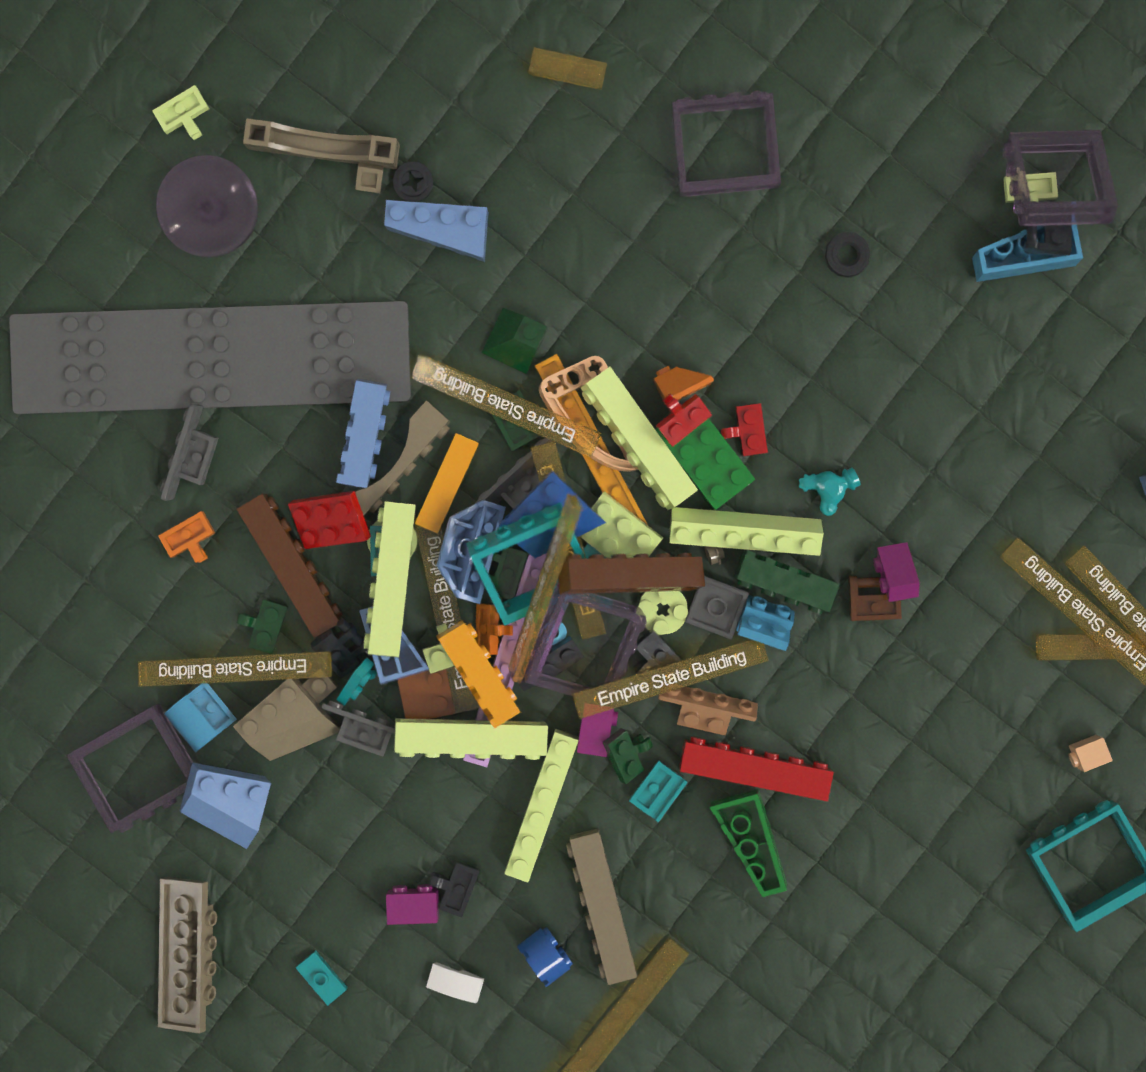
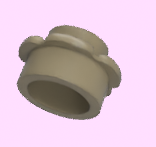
M704 546L710 565L716 563L720 565L721 559L725 558L722 547Z

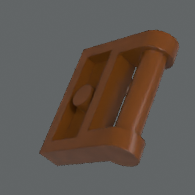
M848 576L850 621L902 619L901 600L889 602L887 594L858 595V588L880 587L879 579L881 577L857 578V576Z

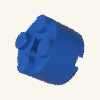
M547 927L538 929L517 945L519 951L526 957L525 960L546 987L570 970V966L573 964L562 947L558 949L555 947L558 945V942Z

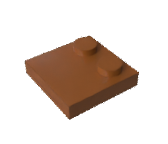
M447 669L431 674L430 671H425L398 679L406 719H432L456 713Z

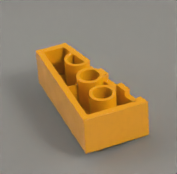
M461 620L436 637L495 729L520 713L514 703L517 698L510 687L505 688L501 680L504 677L498 667L494 666L492 668L487 660L491 656L485 646H479L474 638L478 635L470 623L465 625Z

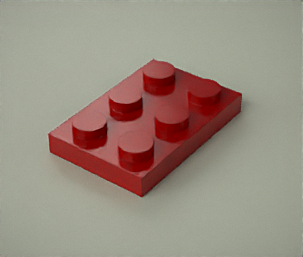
M355 491L296 499L288 504L304 549L367 541L371 537Z

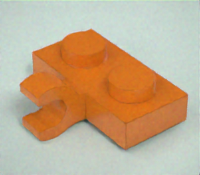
M200 511L158 537L170 558L188 549L194 561L201 563L208 559V557L199 545V542L215 534V531L205 513Z
M476 603V633L478 635L476 642L479 646L484 645L490 655H498V636H513V625H498L500 616L494 604Z

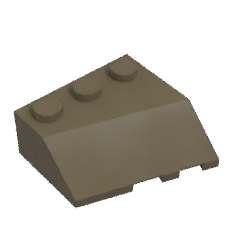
M295 674L283 682L233 726L249 746L270 761L337 734L341 728L326 710L321 709L322 705L318 704L302 686L303 683Z

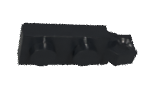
M568 636L528 662L529 665L525 668V672L516 677L517 682L523 691L535 685L536 687L540 686L583 659L584 656L571 636Z

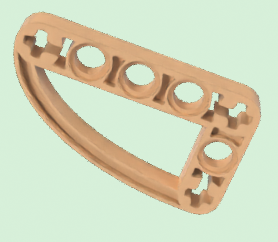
M591 356L545 378L540 383L539 394L557 424H561L560 428L562 430L564 426L575 430L572 442L593 460L608 468L626 472L639 470L636 466L634 467L630 464L626 457L627 453L622 446L619 447L626 460L611 456L594 445L575 426L557 400V398L582 387L597 376L595 371L590 372L589 370L591 362L593 365H599L598 375L606 370L608 366L601 357ZM568 372H575L578 375V384L571 385L566 379ZM561 381L562 386L554 390V395L552 392H546L545 388L548 386V382L552 386ZM565 427L564 433L572 435L573 431Z

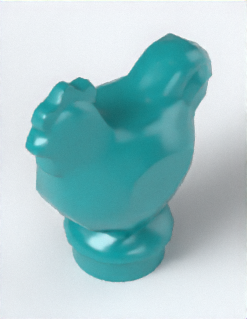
M852 467L847 470L844 469L842 476H838L830 471H824L817 475L804 474V477L799 479V488L803 489L804 492L808 490H816L821 498L820 511L826 516H831L836 512L837 504L843 499L847 488L855 490L856 487L861 485Z

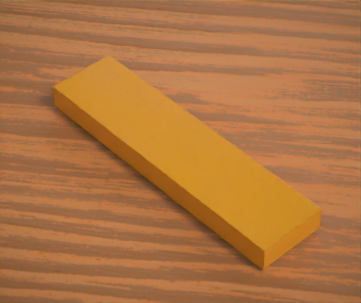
M455 434L415 525L433 533H439L477 450L478 442L460 434Z

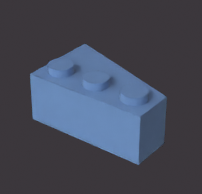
M368 608L359 610L365 632L370 634L371 624L367 623ZM403 631L399 658L372 655L380 684L429 671L428 666Z

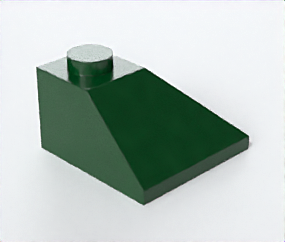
M502 308L482 354L527 374L548 328L524 315Z

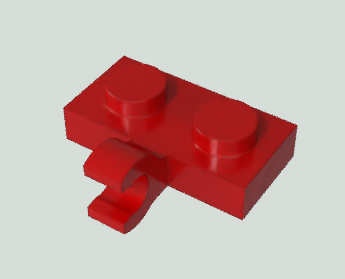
M669 394L663 399V402L669 408L671 414L658 423L656 427L673 447L711 417L712 414L697 394L693 395L682 405Z
M761 403L735 407L738 427L721 429V435L724 439L739 437L742 457L768 453Z

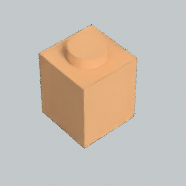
M1094 735L1069 745L1071 753L1068 755L1072 765L1083 772L1113 761L1105 740L1101 736Z

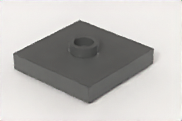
M704 576L705 587L696 590L685 622L732 640L749 593Z

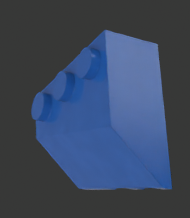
M551 470L499 523V527L519 521L523 516L535 514L547 506L551 507L560 502L576 538L606 522L559 475ZM560 524L516 544L536 559L552 551L551 547L552 544L554 547V542L555 547L556 545L559 547L569 542L565 531L561 529L562 525ZM555 536H557L559 539L558 544L557 541H555Z

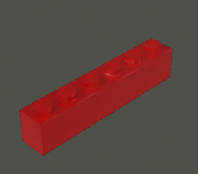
M693 736L691 740H684L679 764L680 772L828 801L834 772L828 768L826 763L813 761V765L803 763L804 759L789 756L788 760L781 759L779 754L765 751L764 755L754 753L755 749L740 746V750L731 749L730 744L718 741L715 742V745L706 744V739Z

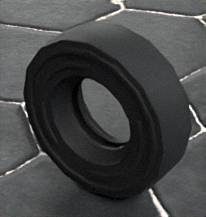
M844 232L830 240L826 247L825 259L827 266L833 273L848 278L856 276L865 270L871 253L869 245L863 237L857 233ZM849 245L855 248L857 252L855 262L844 264L840 261L838 251L842 246Z

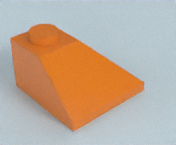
M669 366L657 371V377L653 379L662 399L671 394L677 401L710 385L714 381L710 375L679 367L670 369Z

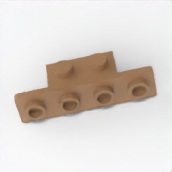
M663 682V686L659 688V700L681 705L677 725L726 736L731 716L750 721H756L758 704L747 699H737L724 694L703 691L699 688L681 686L676 683H667L669 685H665V682Z

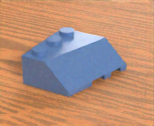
M192 763L180 812L247 849L259 831L271 783L265 776Z

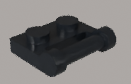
M1036 201L1025 203L1024 213L1027 214V241L1024 243V252L1027 254L1070 255L1072 251L1071 205L1040 204ZM1037 215L1044 216V243L1037 241Z

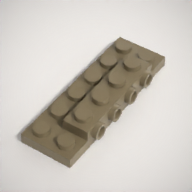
M172 877L160 878L159 1028L199 1034L206 1031V1006L212 1004L216 995V988L212 986V976L216 972V963L212 961V951L215 950L217 945V939L213 936V926L217 922V913L213 911V904H208V881Z

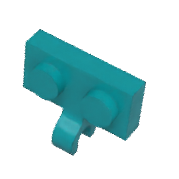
M366 658L354 671L336 699L338 702L345 705L350 698L355 701L362 692V687L369 680L377 676V670H371L374 665L372 661Z

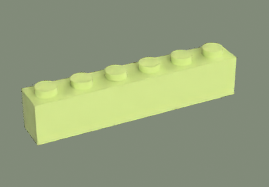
M611 367L581 387L585 401L589 405H593L597 410V417L600 422L609 427L613 440L618 446L624 448L628 461L632 466H636L642 474V481L646 486L653 489L656 493L655 498L663 508L666 507L667 510L675 508L698 490Z
M385 502L384 508L379 507L378 523L383 524L382 533H376L375 548H380L379 558H374L372 569V573H377L376 583H371L369 598H374L373 608H368L367 623L371 624L370 634L365 633L364 649H369V655L399 658L415 505Z
M675 507L671 510L669 543L820 556L824 533L821 519Z
M395 718L394 751L399 753L401 757H414L415 753H425V757L431 758L440 757V754H450L452 758H464L465 754H475L476 758L481 759L490 758V755H500L502 759H515V755H525L526 759L537 760L540 759V756H547L548 725L546 722L506 721L494 729L489 720Z
M558 729L554 730L547 750V756H545L509 857L505 875L529 882L579 741L578 736Z

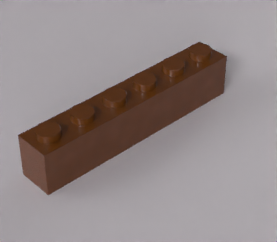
M261 494L239 507L237 511L312 636L316 638L335 627L337 622L342 619L343 612L337 603L333 604L328 597L331 594L324 581L319 582L315 575L318 571L311 560L307 561L302 552L305 549L299 539L294 540L289 532L292 530V527L285 517L281 518L277 512L279 506L273 496L268 497L267 494Z
M670 553L655 555L654 558H649L648 554L633 555V558H626V554L612 555L611 558H604L603 554L588 556L589 559H581V555L566 556V560L557 563L559 594L693 591L705 587L702 557H692V553L678 554L677 557H670Z

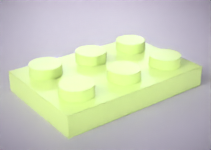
M603 492L592 506V509L606 523L580 536L606 558H611L612 555L626 554V558H633V555L648 554L650 556L663 540L661 535L606 492Z

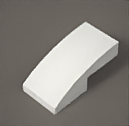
M437 962L432 965L426 988L454 998L477 1003L484 978L465 970L457 971Z

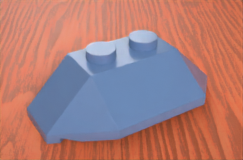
M481 500L449 517L436 566L456 598L477 604L481 603L485 585L470 557L466 543L499 528V523L503 519L506 507ZM493 554L482 558L488 572Z

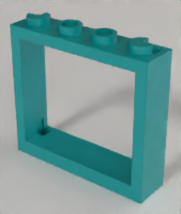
M561 502L551 507L547 506L535 514L523 516L519 521L500 526L495 531L484 536H478L477 539L466 543L470 557L504 626L531 615V611L532 613L538 612L577 595L559 594L557 578L544 584L543 587L541 585V589L537 587L502 602L482 561V558L560 524L575 555H581V559H586Z
M1112 800L1100 802L1092 812L1079 814L1073 819L1074 822L1055 828L1051 832L1052 835L1045 839L1038 838L1030 843L1031 847L1025 849L1069 927L1075 932L1082 930L1146 893V851L1121 807ZM1112 815L1144 873L1072 914L1039 855L1107 816Z

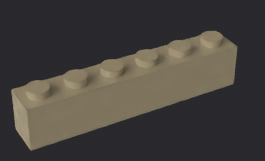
M599 828L570 835V843L566 844L569 858H574L577 867L573 868L575 881H581L583 891L579 892L582 906H587L589 915L585 917L589 931L594 930L596 939L592 940L595 955L600 954L602 963L598 964L601 978H606L608 985L637 978L635 963Z

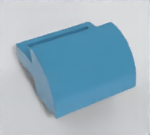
M748 595L736 631L740 636L786 651L789 645L790 631L794 623L795 611L782 604L776 605L767 602L762 597Z
M206 681L184 696L164 714L195 753L237 720Z

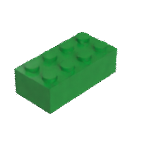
M709 418L673 447L659 429H655L713 510H717L756 480Z

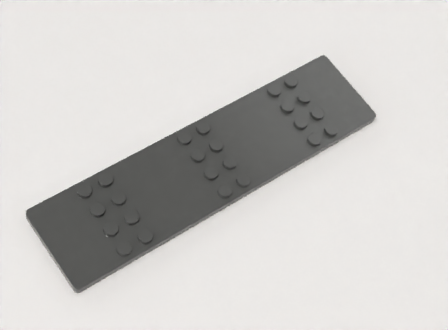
M404 301L13 314L9 318L13 412L16 414L187 409L191 404H199L203 408L352 404L357 379L387 384L386 390L391 391L389 402H408L411 400L409 310L407 303Z

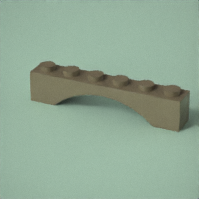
M247 118L243 144L249 150L352 164L365 163L384 166V168L397 169L400 148L397 138L375 135L323 133L270 121Z
M427 400L410 418L406 446L394 467L381 480L355 492L364 518L370 511L374 514L382 506L383 502L381 499L386 493L391 495L399 487L400 483L397 481L403 475L408 476L416 468L417 465L414 462L420 456L424 458L433 449L431 443L437 437L442 439L450 430L448 427L450 421Z

